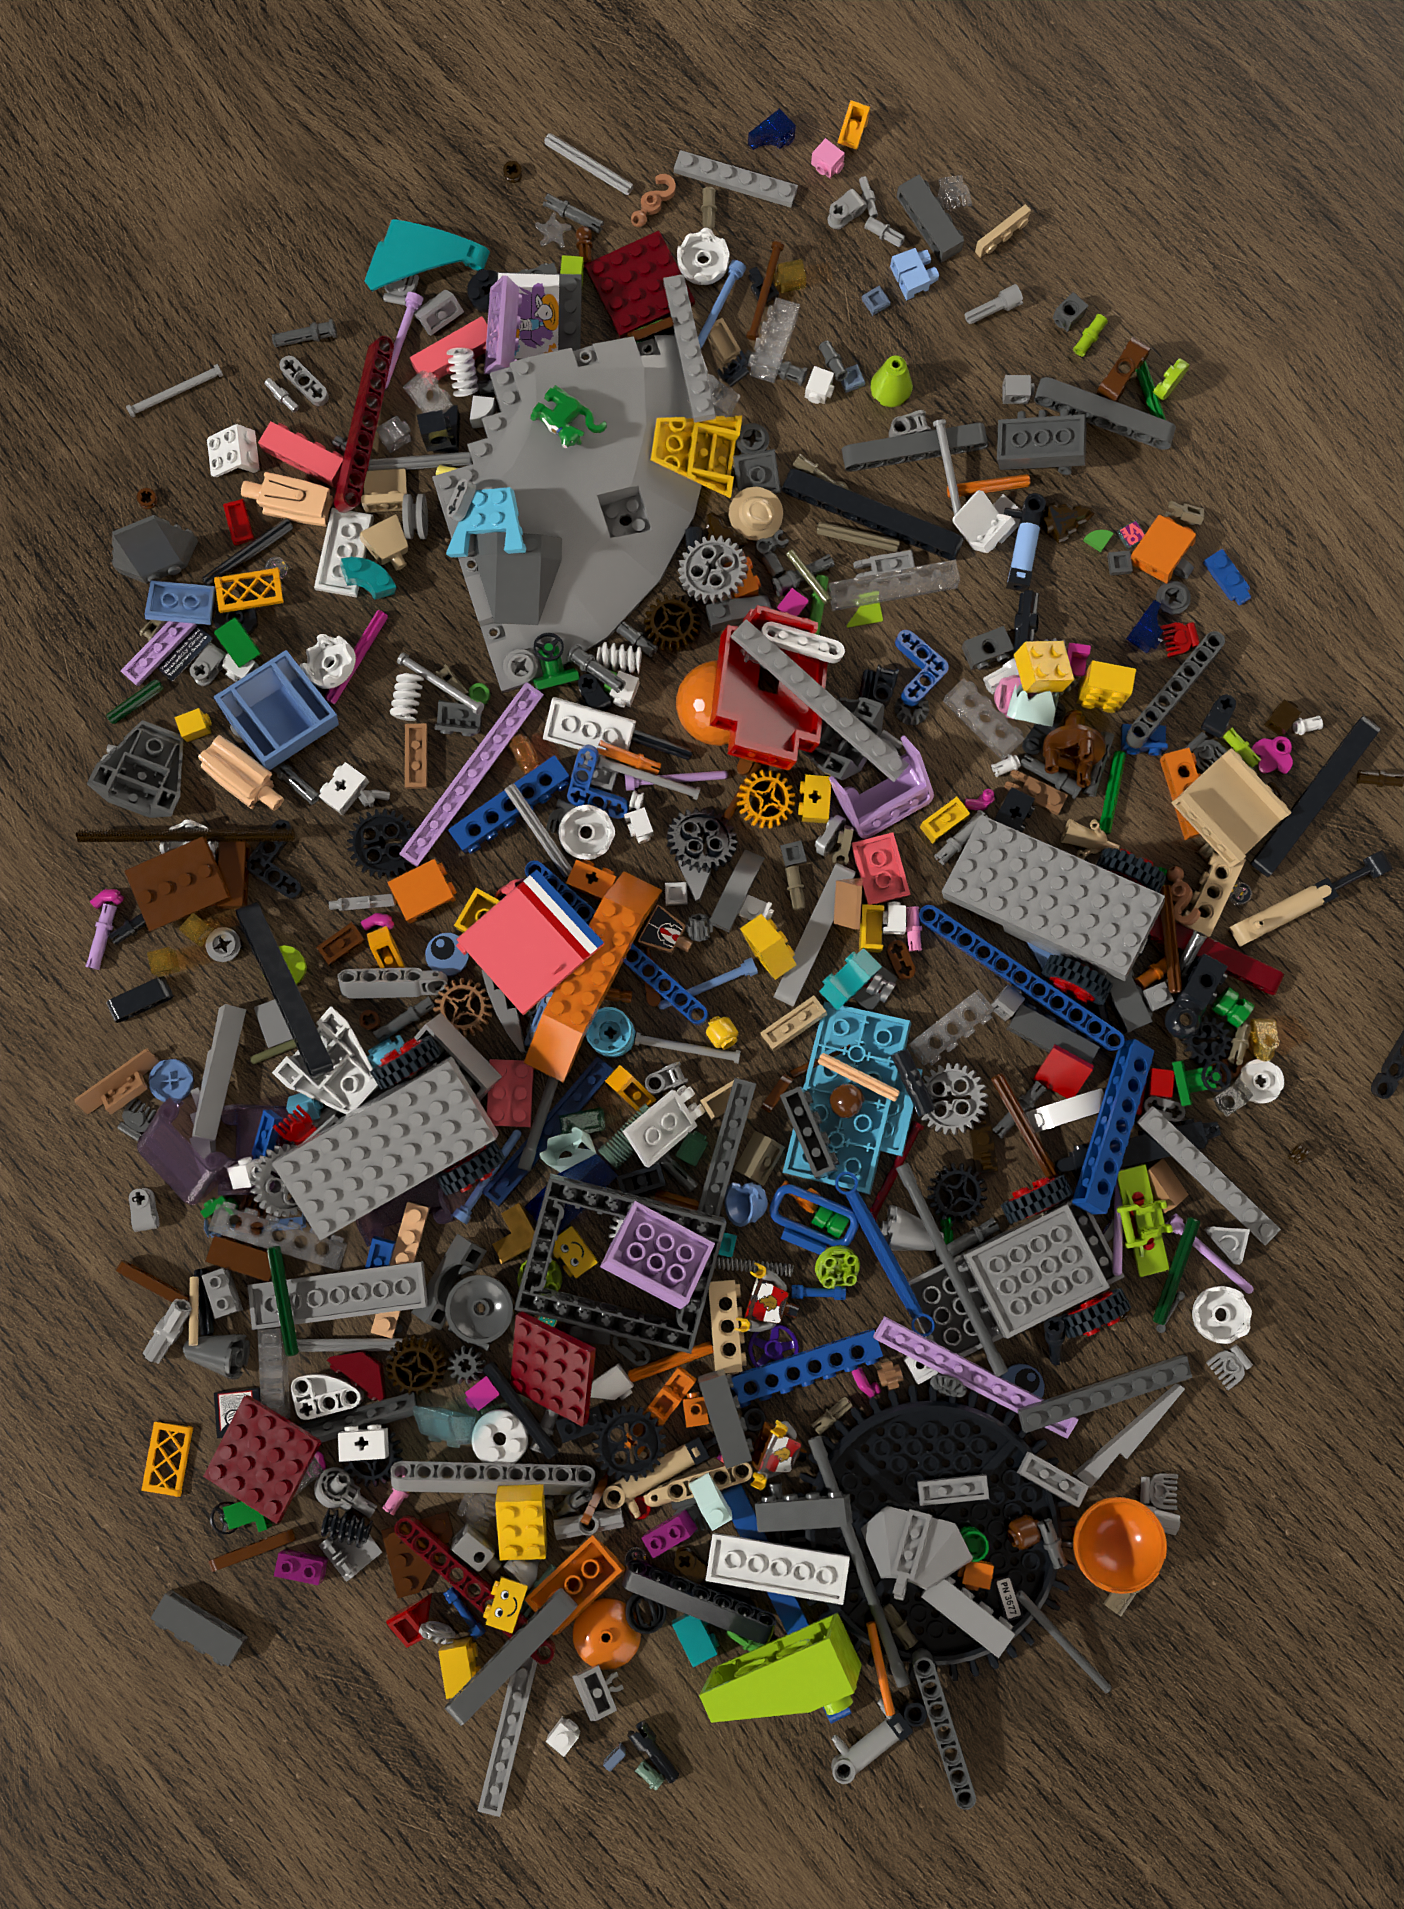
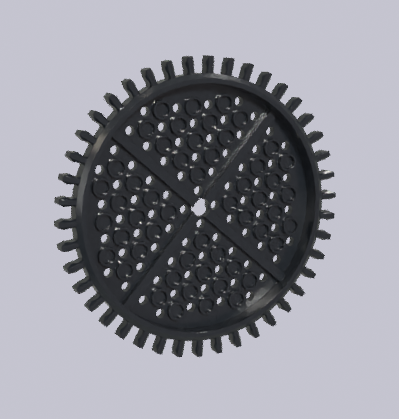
M912 1384L908 1387L910 1401L899 1404L898 1396L894 1389L888 1390L891 1406L881 1410L878 1401L871 1396L869 1397V1405L874 1411L872 1415L863 1418L860 1410L853 1406L850 1410L852 1416L857 1420V1424L849 1430L842 1421L837 1419L834 1422L835 1427L843 1436L837 1443L832 1442L828 1436L823 1434L821 1438L824 1445L830 1449L828 1460L834 1477L838 1479L839 1491H842V1495L853 1494L855 1496V1499L850 1502L853 1521L851 1524L856 1529L855 1535L870 1576L873 1578V1584L882 1608L887 1604H892L897 1613L901 1609L906 1610V1616L901 1618L907 1621V1626L918 1640L913 1647L906 1650L897 1635L891 1632L900 1659L909 1662L907 1670L909 1680L914 1681L916 1678L912 1664V1654L915 1650L924 1648L930 1651L936 1670L937 1665H949V1675L953 1681H958V1663L968 1661L969 1670L976 1677L979 1676L976 1658L987 1655L989 1664L994 1669L999 1668L998 1659L940 1611L937 1616H932L931 1611L936 1608L925 1599H914L915 1593H922L923 1588L907 1582L904 1600L894 1598L893 1590L897 1579L880 1577L870 1551L864 1550L866 1541L861 1528L887 1506L905 1511L911 1509L926 1514L929 1509H934L935 1515L932 1516L933 1518L955 1523L959 1530L967 1526L976 1528L979 1524L984 1525V1530L981 1533L986 1537L989 1545L985 1561L994 1565L990 1590L980 1587L978 1591L967 1590L975 1596L973 1600L976 1603L980 1604L982 1601L994 1611L992 1615L995 1618L999 1619L1001 1616L1005 1619L1004 1612L1001 1615L996 1614V1609L1002 1608L994 1584L996 1574H1001L1002 1577L1011 1575L1015 1589L1018 1592L1022 1590L1039 1609H1041L1043 1604L1056 1611H1059L1061 1608L1056 1600L1048 1597L1052 1586L1062 1591L1069 1590V1586L1063 1580L1055 1578L1058 1569L1053 1568L1048 1550L1044 1549L1042 1534L1039 1543L1021 1550L1018 1547H1013L1009 1542L1006 1533L1009 1523L1026 1515L1024 1514L1025 1507H1031L1029 1516L1034 1520L1037 1519L1039 1522L1042 1521L1044 1524V1519H1051L1056 1535L1061 1539V1548L1073 1549L1072 1539H1062V1528L1076 1527L1078 1521L1073 1518L1061 1519L1060 1508L1069 1507L1072 1505L1071 1503L1062 1498L1057 1499L1055 1494L1031 1480L1024 1482L1022 1475L1017 1473L1027 1452L1036 1455L1048 1443L1042 1438L1029 1447L1023 1439L1030 1432L1025 1433L1021 1427L1015 1433L1009 1428V1424L1015 1419L1016 1412L1011 1409L1008 1410L1004 1418L999 1421L993 1417V1413L997 1408V1402L990 1399L984 1412L975 1408L978 1392L974 1390L970 1392L966 1405L957 1403V1397L950 1395L947 1401L937 1400L938 1390H935L931 1384L928 1388L929 1399L918 1400L917 1389ZM975 1425L980 1427V1431L977 1434H974L972 1431ZM942 1426L948 1427L946 1434H941L940 1429ZM879 1427L884 1428L885 1431L881 1436L876 1433ZM910 1427L916 1428L914 1435L908 1433ZM992 1441L997 1444L994 1450L989 1448V1444ZM959 1442H963L965 1444V1448L963 1450L957 1449V1444ZM896 1443L901 1445V1449L898 1452L893 1450V1445ZM927 1443L933 1444L931 1451L925 1450ZM863 1444L869 1445L867 1452L861 1451ZM809 1452L808 1458L810 1461L818 1464L814 1459L813 1453ZM1054 1456L1048 1458L1046 1462L1056 1466L1059 1460ZM1009 1457L1013 1458V1464L1010 1466L1006 1465V1459ZM976 1458L981 1459L980 1466L974 1465L973 1462ZM913 1459L917 1460L918 1463L914 1468L909 1465ZM943 1459L949 1460L947 1467L942 1466L941 1462ZM884 1460L886 1463L885 1467L879 1468L877 1466L878 1461ZM852 1461L854 1463L853 1468L847 1469L845 1467L846 1462ZM820 1469L816 1476L800 1471L799 1478L804 1482L812 1484L810 1493L819 1492L820 1496H828ZM985 1474L987 1476L989 1499L920 1506L919 1497L915 1501L911 1500V1494L914 1492L918 1493L917 1481L926 1480L928 1476H933L934 1479L959 1477L960 1475ZM996 1474L998 1476V1480L996 1482H991V1475ZM900 1476L902 1478V1482L900 1484H895V1477ZM864 1477L870 1478L868 1485L862 1484ZM1010 1490L1015 1493V1496L1011 1499L1007 1497V1493ZM793 1492V1494H797L798 1498L806 1497V1494L801 1492ZM885 1493L887 1495L886 1500L880 1501L878 1499L879 1494ZM994 1507L999 1508L998 1515H992ZM966 1508L967 1514L961 1516L959 1514L960 1509ZM865 1510L871 1511L869 1518L863 1517ZM841 1527L805 1529V1534L789 1536L790 1543H806L807 1549L850 1556L849 1561L852 1560ZM998 1540L1001 1542V1545L996 1549L993 1547V1543ZM834 1544H839L840 1550L834 1552L832 1550V1546ZM1012 1557H1016L1018 1560L1015 1565L1010 1564ZM1066 1560L1068 1564L1064 1567L1060 1564L1061 1568L1075 1570L1076 1565L1069 1560ZM848 1567L843 1605L826 1602L829 1609L821 1613L818 1621L838 1612L846 1632L849 1630L856 1636L852 1645L857 1653L863 1643L871 1647L866 1623L874 1621V1618L866 1616V1612L870 1610L856 1568ZM957 1571L949 1575L955 1580L953 1585L959 1589L962 1586L965 1587V1584H962L960 1581V1577L957 1576ZM1029 1573L1034 1574V1579L1032 1581L1027 1580V1575ZM981 1591H985L987 1593L984 1599L979 1598V1593ZM854 1593L857 1594L858 1598L856 1601H851L849 1596ZM884 1593L890 1594L889 1600H882V1595ZM806 1599L809 1606L816 1605L819 1602L818 1600ZM1020 1602L1024 1617L1008 1622L1013 1626L1011 1630L1015 1634L1014 1637L1020 1634L1026 1643L1032 1645L1034 1643L1033 1637L1025 1630V1627L1032 1620L1040 1627H1044ZM950 1625H954L956 1627V1630L953 1633L948 1632V1627ZM922 1626L923 1632L918 1634L915 1632V1628ZM877 1629L881 1651L887 1655ZM1009 1643L1005 1649L1012 1658H1016L1018 1656L1016 1649ZM872 1651L868 1655L867 1660L868 1665L871 1667L875 1665ZM922 1660L918 1664L927 1665L928 1661ZM888 1662L887 1672L888 1674L893 1675L890 1669V1662Z

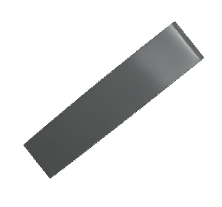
M746 849L744 850L719 899L709 924L730 933L763 864L764 857Z

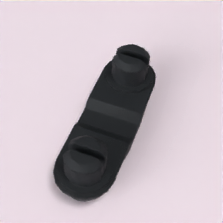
M1057 702L1052 727L1035 724L1026 736L1022 747L1027 754L1035 755L1039 753L1043 748L1046 736L1055 730L1064 718L1066 709L1062 703Z

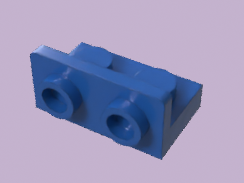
M1132 724L1121 725L1120 751H1127V754L1130 755L1148 752L1149 755L1158 756L1168 749L1166 726L1160 725L1141 748H1132L1126 742V736ZM1134 733L1135 736L1142 737L1140 734Z

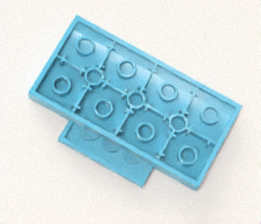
M824 1001L823 1008L828 1015L819 1021L803 1089L810 1092L813 1103L810 1104L812 1110L819 1113L822 1123L819 1124L821 1131H826L831 1144H828L830 1152H835L840 1164L836 1165L838 1168L837 1172L819 1180L816 1179L793 1128L783 1173L835 1186V1180L840 1173L851 1172L858 1180L857 1191L871 1195L880 1153L885 1152L903 1156L914 1110L911 1098L891 1058L892 1054L906 1048L911 1022L910 1020L842 1006L839 1010H836L831 1003ZM834 1051L843 1052L833 1058L899 1090V1097L896 1101H892L822 1065L813 1068L815 1059L819 1058L822 1053L829 1055ZM918 1069V1071L920 1072V1075L922 1076L923 1070H922V1069ZM844 1083L855 1084L861 1088L865 1098L861 1111L851 1118H842L836 1115L829 1103L833 1090ZM844 1175L840 1177L838 1185L841 1188L852 1190L855 1181L851 1176Z

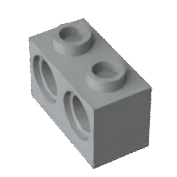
M221 1268L202 1275L215 1319L243 1310L230 1269Z

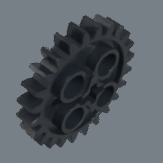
M384 808L382 814H379L378 810L375 809V815L373 816L366 812L367 819L359 816L360 825L353 823L356 831H349L353 839H347V843L353 845L347 848V851L355 853L350 859H358L355 867L363 866L361 871L363 874L369 870L371 878L375 873H378L379 879H382L383 874H386L388 879H390L391 872L399 876L398 869L400 868L406 872L405 863L412 865V863L401 855L393 858L389 853L395 847L402 850L412 837L411 834L415 831V828H407L410 825V821L402 822L404 818L402 814L396 818L395 810L388 815L386 808ZM394 826L398 829L397 834L392 837L387 836L386 829ZM372 830L376 833V836L373 840H366L364 838L365 832ZM381 839H384L385 842L397 839L402 840L401 843L386 844L384 849H381L379 845L368 849L363 848L364 845L380 844ZM373 851L380 854L379 859L375 862L368 860V855Z
M694 808L693 813L687 809L685 816L679 813L678 818H673L672 824L669 825L666 839L668 840L667 847L671 848L670 855L676 854L675 861L682 860V867L686 864L690 865V871L694 867H697L698 873L701 872L702 868H705L706 872L709 873L711 867L718 871L719 865L724 868L726 862H730L732 856H734L737 845L735 840L737 834L732 833L734 826H727L729 820L722 821V814L714 816V810L708 814L705 808H703L702 812Z
M630 1405L628 1411H626L624 1406H621L620 1413L612 1409L613 1416L610 1417L605 1414L606 1422L598 1421L601 1430H594V1433L599 1437L592 1440L593 1443L598 1444V1447L592 1449V1452L600 1454L595 1458V1461H603L600 1466L602 1470L609 1467L607 1471L608 1476L616 1472V1480H619L622 1475H624L626 1482L629 1481L630 1476L635 1481H638V1474L647 1478L646 1470L648 1469L654 1473L652 1465L661 1464L657 1457L665 1456V1454L660 1452V1448L666 1447V1444L660 1442L661 1439L666 1437L665 1434H659L663 1426H655L658 1418L649 1419L651 1416L650 1411L642 1415V1407H639L636 1412L633 1405ZM624 1423L628 1424L629 1438L632 1441H634V1443L631 1444V1451L634 1457L633 1464H631L630 1462L629 1448L624 1446V1443H627L628 1441L624 1429ZM641 1423L643 1425V1432L641 1435L635 1436L633 1427ZM615 1428L621 1430V1437L618 1440H612L610 1437L611 1431ZM646 1446L648 1450L646 1457L638 1458V1449ZM619 1451L625 1452V1460L622 1463L615 1462V1455Z

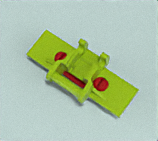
M1145 1164L1121 1170L1118 1173L1117 1183L1123 1206L1117 1207V1212L1120 1213L1127 1241L1125 1242V1247L1133 1248L1139 1277L1169 1270L1161 1234L1173 1232L1172 1225L1165 1224L1162 1209L1167 1208V1203L1165 1200H1153Z

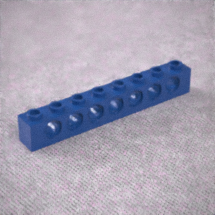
M1136 1039L1124 1041L1123 1046L1117 1051L1072 1200V1204L1090 1214H1107L1110 1207V1200L1116 1186L1120 1167L1122 1166L1130 1132L1135 1122V1115L1146 1084L1148 1071L1152 1064L1154 1050Z
M872 1328L731 1375L734 1388L731 1389L735 1391V1396L737 1395L740 1407L742 1408L750 1405L751 1400L759 1398V1401L767 1400L772 1397V1393L780 1391L781 1394L793 1391V1386L802 1384V1387L814 1384V1379L823 1376L825 1380L835 1377L836 1372L843 1369L845 1373L858 1369L857 1365L866 1362V1365L879 1362L878 1358L882 1357L883 1354L878 1340L873 1337L875 1330ZM856 1345L863 1348V1354L860 1357H853L851 1354L852 1348ZM833 1353H840L842 1355V1360L839 1364L834 1365L830 1363V1356ZM812 1360H818L821 1363L820 1369L816 1372L808 1369L809 1362ZM791 1367L799 1369V1375L795 1379L787 1376V1370ZM769 1374H774L778 1377V1382L774 1386H769L765 1383V1379ZM752 1381L756 1383L757 1388L753 1393H747L744 1390L746 1382Z

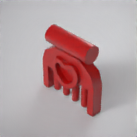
M1194 622L1188 623L1186 626L1183 623H1171L1160 626V631L1171 629L1163 631L1162 635L1174 633V635L1163 638V640L1171 639L1170 642L1165 643V646L1175 645L1174 647L1167 648V652L1178 650L1168 653V658L1182 655L1189 651L1191 645L1192 648H1196L1200 644Z
M299 1104L296 1108L304 1116L300 1115L296 1110H293V1113L298 1118L288 1114L291 1121L287 1118H284L283 1121L289 1126V1129L282 1122H279V1126L286 1131L285 1133L276 1124L273 1126L284 1139L294 1141L297 1146L317 1130L314 1124H312L310 1115Z

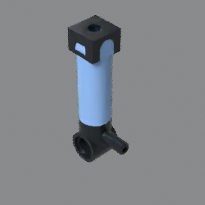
M1038 493L1029 494L1021 510L1005 508L1004 515L1020 519L1006 589L1024 592L1030 586L1043 511L1046 505L1044 497ZM1034 504L1038 507V509L1033 510L1029 507V505Z

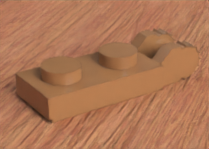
M1012 770L1010 775L1025 784L1021 788L1007 781L1004 786L1005 788L1010 790L1013 787L1035 798L1033 804L1055 815L1059 814L1068 796L1067 794L1031 776H1026L1024 773Z

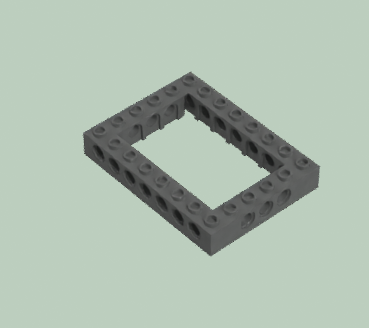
M550 1173L517 1295L515 1310L691 1354L725 1231V1218ZM636 1201L715 1243L689 1303L682 1309H676L674 1320L544 1288L566 1203L575 1205L577 1209L583 1207L597 1211V1214L602 1215V1213L618 1216L620 1220H624L632 1204Z

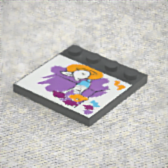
M497 272V281L503 275L508 276L519 287V294L522 295L521 307H518L517 316H520V327L516 329L519 345L514 353V359L520 360L572 348L573 351L581 349V274Z

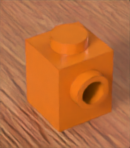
M700 1392L687 1393V1397L683 1398L686 1428L709 1424L708 1411L703 1395H700Z
M981 1560L978 1562L970 1561L958 1569L957 1576L960 1577V1581L962 1584H965L967 1589L978 1591L980 1587L990 1590L994 1565Z

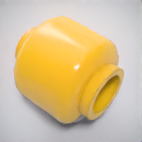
M716 1016L708 1022L709 1026L706 1029V1034L716 1048L725 1050L737 1042L739 1032L729 1017L720 1018Z

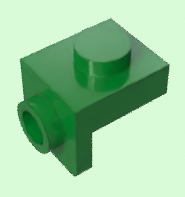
M222 1195L217 1199L213 1197L204 1204L205 1208L200 1213L205 1219H209L226 1208L231 1216H236L238 1214L236 1208L239 1206L233 1197L230 1196L228 1198L227 1195Z

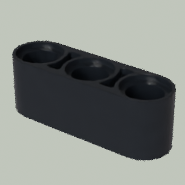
M161 976L108 1000L106 1003L114 1022L120 1023L171 1000L174 995L166 977Z

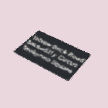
M197 626L157 669L171 681H174L213 638Z

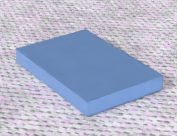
M151 581L144 614L145 619L211 625L216 588L215 586Z

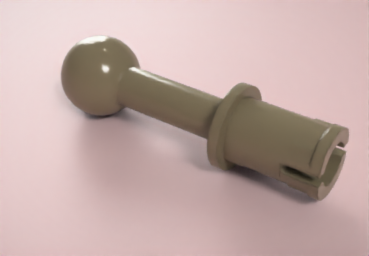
M799 454L793 463V466L802 472L848 490L845 482L834 481L816 468L818 463L815 465L802 454Z

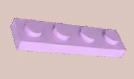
M168 621L127 663L121 672L139 687L197 625L195 623Z

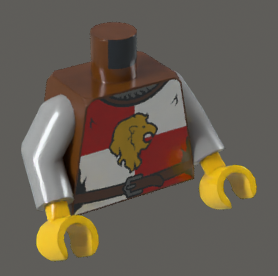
M757 1262L754 1264L758 1266V1271L756 1273L750 1271V1274L756 1278L744 1318H736V1320L742 1323L740 1328H735L736 1331L761 1332L774 1328L777 1323H781L783 1315L796 1318L799 1305L787 1302L789 1292L786 1291L787 1286L776 1273L766 1269Z
M776 1420V1426L768 1422L763 1424L754 1447V1452L751 1454L752 1461H750L755 1469L759 1471L753 1473L755 1480L751 1483V1486L759 1490L765 1487L768 1478L779 1475L782 1472L789 1473L792 1471L795 1461L804 1462L806 1460L807 1451L801 1448L802 1445L797 1438L796 1431L787 1421L780 1422Z

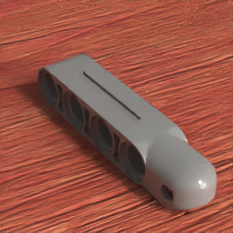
M419 968L346 969L338 974L341 995L349 999L439 995L438 992H444L446 990L444 985L448 984V978L442 971H422Z

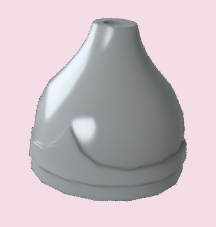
M541 1559L509 1560L505 1563L503 1569L513 1581L528 1585V1591L536 1581L538 1565Z

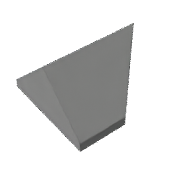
M1206 1227L1204 1229L1233 1264L1243 1262L1250 1229Z

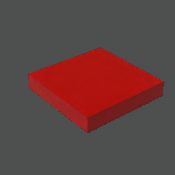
M1054 1044L1034 1075L1033 1080L1038 1081L1045 1087L1068 1099L1076 1096L1092 1072L1094 1065Z

